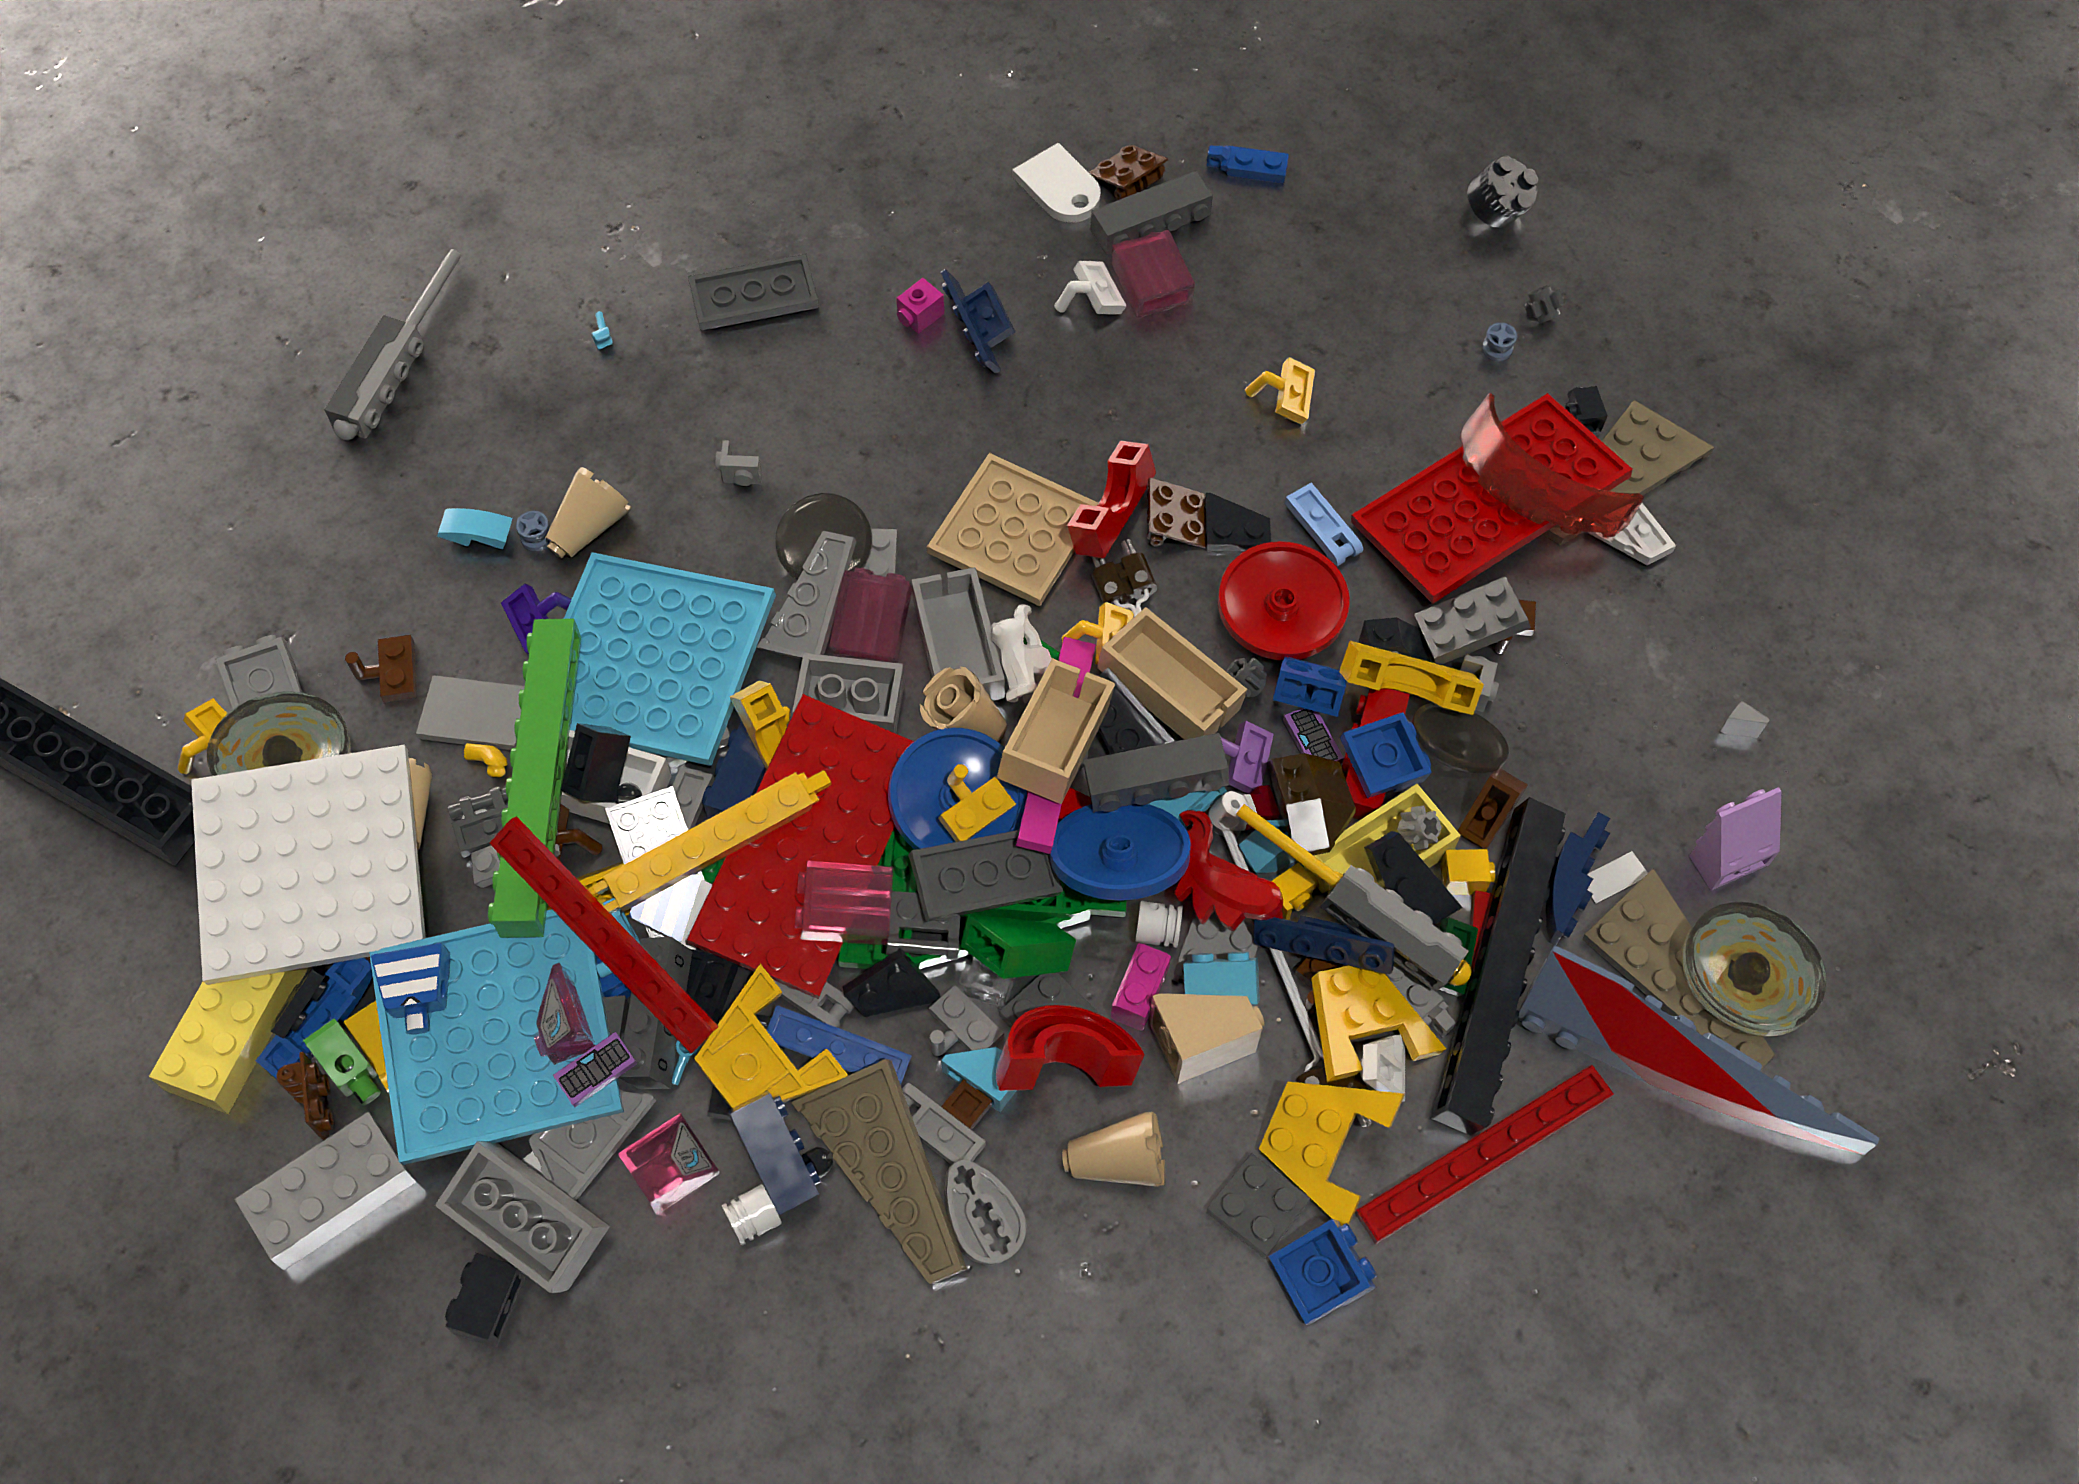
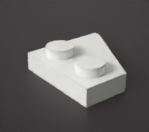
M1639 498L1590 522L1586 528L1589 534L1646 565L1673 553L1676 544Z
M1389 1035L1363 1045V1058L1360 1060L1363 1070L1360 1071L1363 1081L1376 1091L1405 1094V1043L1401 1035Z

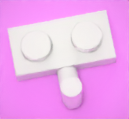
M1078 261L1073 270L1079 281H1070L1055 304V309L1059 312H1065L1076 293H1086L1097 314H1122L1126 304L1104 263L1099 261Z

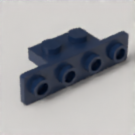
M944 269L940 272L945 281L942 284V288L951 300L953 299L956 304L952 308L958 319L964 322L967 327L963 329L967 339L972 345H976L977 351L974 354L983 368L988 366L995 374L998 373L1001 369L991 348L1016 331L994 287L987 282L965 297L959 282Z
M1300 915L1298 922L1276 917L1268 920L1254 919V943L1256 945L1384 974H1391L1393 971L1395 949L1393 943L1359 936L1344 924Z

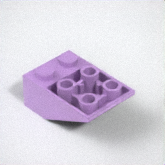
M1779 787L1765 792L1764 789L1758 790L1749 795L1745 802L1738 805L1731 802L1722 806L1715 812L1717 815L1715 819L1705 827L1707 831L1704 835L1696 840L1697 845L1689 857L1710 890H1714L1769 866L1780 852L1782 791Z

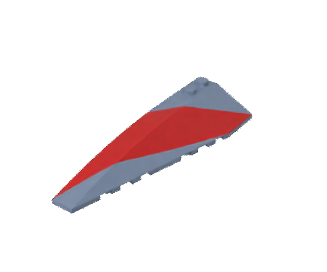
M1554 945L1533 980L1519 1009L1518 1021L1522 1022L1523 1026L1535 1033L1542 1032L1554 1038L1564 1048L1577 1049L1647 1084L1719 1113L1789 1136L1863 1155L1875 1147L1880 1139L1840 1113H1831L1829 1115L1824 1111L1825 1108L1822 1102L1811 1095L1799 1096L1789 1090L1791 1082L1783 1077L1776 1075L1772 1079L1760 1072L1762 1064L1714 1034L1705 1033L1701 1035L1696 1032L1697 1028L1694 1022L1685 1016H1671L1661 1010L1663 1003L1653 996L1648 995L1643 999L1632 992L1634 985L1624 978Z

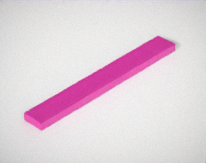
M1064 637L1058 661L1081 669L1073 696L1079 698L1084 677L1091 670L1096 644ZM1028 791L1016 846L1050 854L1062 804Z

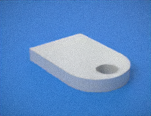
M1059 143L1012 169L1013 179L1050 216L1059 221L1069 223L1084 221L1091 217V210L1099 208L1101 192L1098 182ZM1077 202H1083L1087 204V206L1083 208L1075 207L1073 204Z

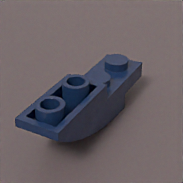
M1600 812L1596 814L1584 838L1570 832L1558 855L1556 868L1550 876L1548 886L1551 890L1546 901V928L1549 943L1552 945H1557L1562 936L1570 937L1578 922L1577 919L1573 918L1577 908L1584 911L1593 895L1592 892L1588 891V888L1594 878L1587 874L1596 859L1590 857V854L1594 848L1601 851L1610 835V832L1604 830L1610 818Z

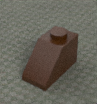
M1501 768L1496 769L1489 776L1457 830L1459 834L1480 847L1487 849L1514 810L1528 785Z

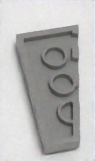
M822 531L803 565L804 570L796 584L793 583L787 593L788 598L780 612H776L771 621L772 626L765 638L762 637L757 646L760 651L800 660L803 659V653L825 654L856 545L854 537Z

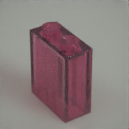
M1169 230L1151 233L1144 237L1125 240L1113 245L1112 266L1136 318L1193 303L1195 283Z
M855 568L854 572L845 570L829 645L834 654L874 661L898 663L912 595L910 581H906V577L894 573H888L886 577L876 576L873 571L864 568Z
M807 861L805 872H798L797 893H804L803 907L796 906L794 928H801V939L886 945L890 932L893 867Z

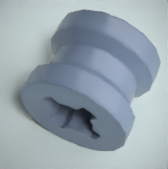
M1498 322L1492 324L1488 328L1486 339L1482 346L1484 355L1488 359L1497 362L1507 360L1511 356L1514 349L1513 346L1517 340L1516 330L1507 323Z
M539 511L523 513L516 522V530L522 545L530 551H541L547 548L546 546L550 542L545 537L550 527L546 516Z

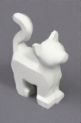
M1022 604L1016 608L1014 618L993 623L991 629L992 641L1001 649V667L1009 685L1006 700L1017 702L1018 698L1023 696L1024 703L1028 704L1052 658L1048 649L1042 646L1038 632L1028 620L1027 616L1032 613L1030 606ZM1024 637L1027 640V645L1023 642Z

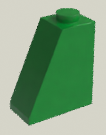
M970 914L967 918L960 947L999 977L1007 979L1068 971L1076 939L1056 924Z

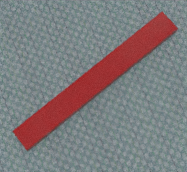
M517 816L508 821L489 844L692 1054L719 1026Z
M1590 1065L1355 1211V1215L1376 1245L1609 1100L1614 1093L1595 1067Z

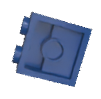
M1404 712L1343 732L1340 736V740L1367 798L1390 790L1396 792L1422 783L1432 773L1430 759L1421 750L1416 740V729L1407 720Z
M1331 1219L1269 1256L1306 1325H1310L1340 1306L1345 1307L1376 1288L1372 1279L1376 1278L1377 1274L1368 1258L1365 1256L1360 1259L1353 1246L1358 1243V1240L1347 1223L1341 1226L1338 1220Z

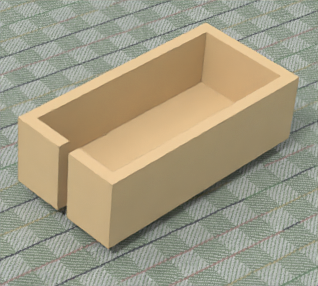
M1147 607L1102 646L1097 666L1102 672L1109 668L1144 707L1184 740L1215 734L1219 726L1222 728L1241 709L1247 692L1246 687Z
M1052 658L1002 753L997 779L1062 804L1108 711L1115 683L1087 672L1079 698L1073 697L1081 669Z

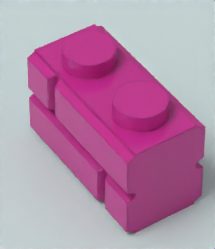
M1138 943L1113 1001L1111 1019L1139 1031H1144L1149 1019L1152 996L1159 994L1169 970L1171 960L1169 954Z

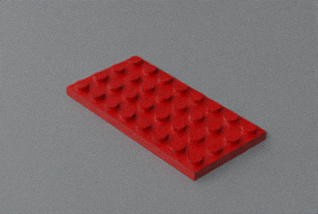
M1547 393L1351 515V523L1433 604L1629 479L1633 469Z
M803 694L756 793L795 772L797 775L804 772L808 779L824 770L831 781V785L816 794L819 801L813 804L811 810L726 856L688 936L687 943L754 972L761 964L773 980L819 999L895 828L888 803L889 781L899 758L914 741Z

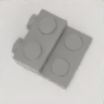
M276 635L265 636L256 640L257 645L245 649L243 646L231 647L223 651V656L215 658L237 722L257 714L260 707L274 702L281 704L300 703L305 701L286 640L282 637L276 638Z

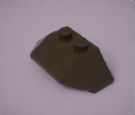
M1307 753L1269 760L1267 768L1288 837L1312 855L1329 853L1334 847L1336 839L1343 833L1356 813L1340 762Z

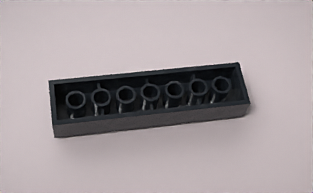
M0 678V766L175 866L195 842L192 786Z

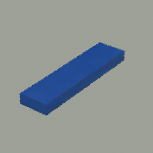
M778 1005L775 1007L767 1028V1032L779 1046L808 1057L815 1058L825 1049H828L842 1068L851 1073H856L884 1059L892 1060L900 1085L912 1055Z

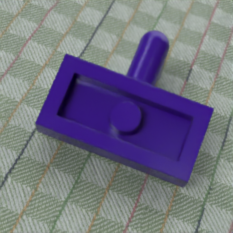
M524 583L500 603L525 653L529 654L527 635L533 631L534 619H548L546 614L557 606L567 611L572 599L559 592H553L540 602L533 587Z

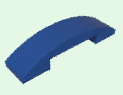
M359 958L333 963L325 973L330 977L326 982V988L316 1002L312 1000L303 1012L307 1015L296 1032L289 1030L284 1039L275 1035L255 1061L276 1078L277 1072L281 1067L300 1062L299 1052L303 1051L311 1060L314 1055L303 1040L333 1018L342 1026L343 1021L354 1010L373 977L369 960Z

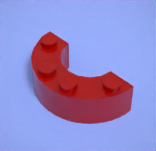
M1043 1006L1024 1013L1012 1025L997 1063L996 1081L999 1091L1033 1090L1043 1064L1060 1062L1081 1068L1093 1077L1099 1087L1132 1086L1145 1054L1129 1033L1100 1014L1074 1006Z

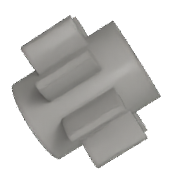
M1424 805L1411 807L1410 812L1400 814L1402 819L1397 830L1408 844H1413L1415 850L1428 849V844L1438 842L1437 837L1440 834L1442 825L1435 811L1426 812Z

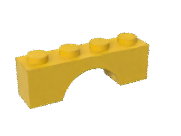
M1349 641L1339 670L1349 683L1375 690L1387 688L1404 691L1432 701L1443 708L1470 715L1474 714L1484 686L1473 673Z
M757 681L730 696V699L767 770L786 731V713L771 683Z

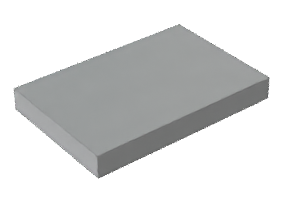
M433 675L416 735L418 739L463 745H466V743L491 745L505 750L516 748L517 738L514 725L516 718H520L521 715L519 691L524 689L525 686Z

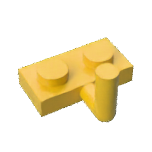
M1289 357L1282 364L1281 377L1265 371L1245 388V392L1249 397H1254L1267 385L1278 389L1275 413L1302 425L1308 420L1315 369Z
M1105 602L1099 607L1098 625L1081 620L1062 636V642L1064 637L1078 640L1084 634L1097 638L1095 664L1098 665L1102 646L1134 618L1133 612Z
M214 698L185 713L183 721L198 738L182 748L178 763V771L180 773H190L195 756L206 749H209L216 757L217 750L225 758L232 757L233 753L230 754L221 745V742L228 737L230 729L236 722Z
M963 764L957 765L947 779L948 785L960 799V802L942 813L938 818L955 842L969 840L1016 805L996 777L974 792H971L963 781L968 774V769Z

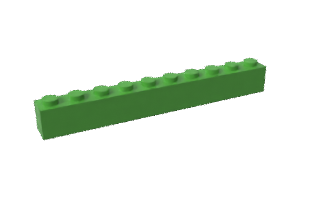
M574 618L534 619L533 631L527 635L529 659L523 663L525 687L519 691L521 715L520 718H516L514 725L517 744L516 748H512L510 753L513 772L512 778H508L506 781V794L509 799L508 808L502 810L503 827L510 819L517 816L553 854L581 645V635ZM497 852L500 864L499 871H494L493 873L495 900L488 907L489 923L494 925L500 938L544 937L548 904Z

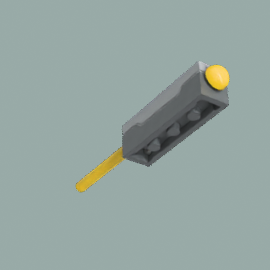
M1243 804L1236 813L1239 818L1333 887L1320 905L1322 909L1359 936L1393 943L1395 945L1394 962L1429 988L1437 992L1446 985L1449 979V983L1455 986L1463 985L1470 979V965L1463 960L1468 950L1461 946L1462 942L1455 935L1449 932L1443 933L1435 927L1431 918L1425 913L1417 910L1413 911L1405 905L1399 894L1390 889L1385 890L1375 883L1374 877L1362 868L1356 869L1352 865L1344 874L1333 871L1247 805Z

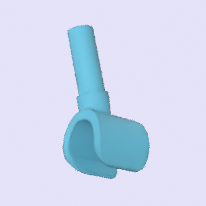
M597 312L596 320L599 330L592 332L591 335L596 347L600 350L612 345L613 341L610 337L609 328L605 325L603 313Z
M677 1040L676 1050L680 1055L673 1072V1084H679L690 1056L697 1054L704 1042L691 1054Z

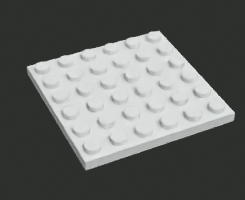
M405 744L191 779L202 981L209 985L370 957L369 952L426 938L409 756Z

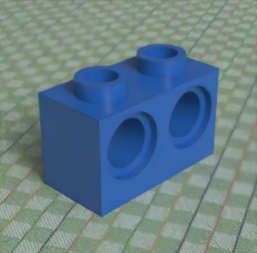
M1284 657L1273 700L1338 717L1347 681L1337 669L1291 657Z

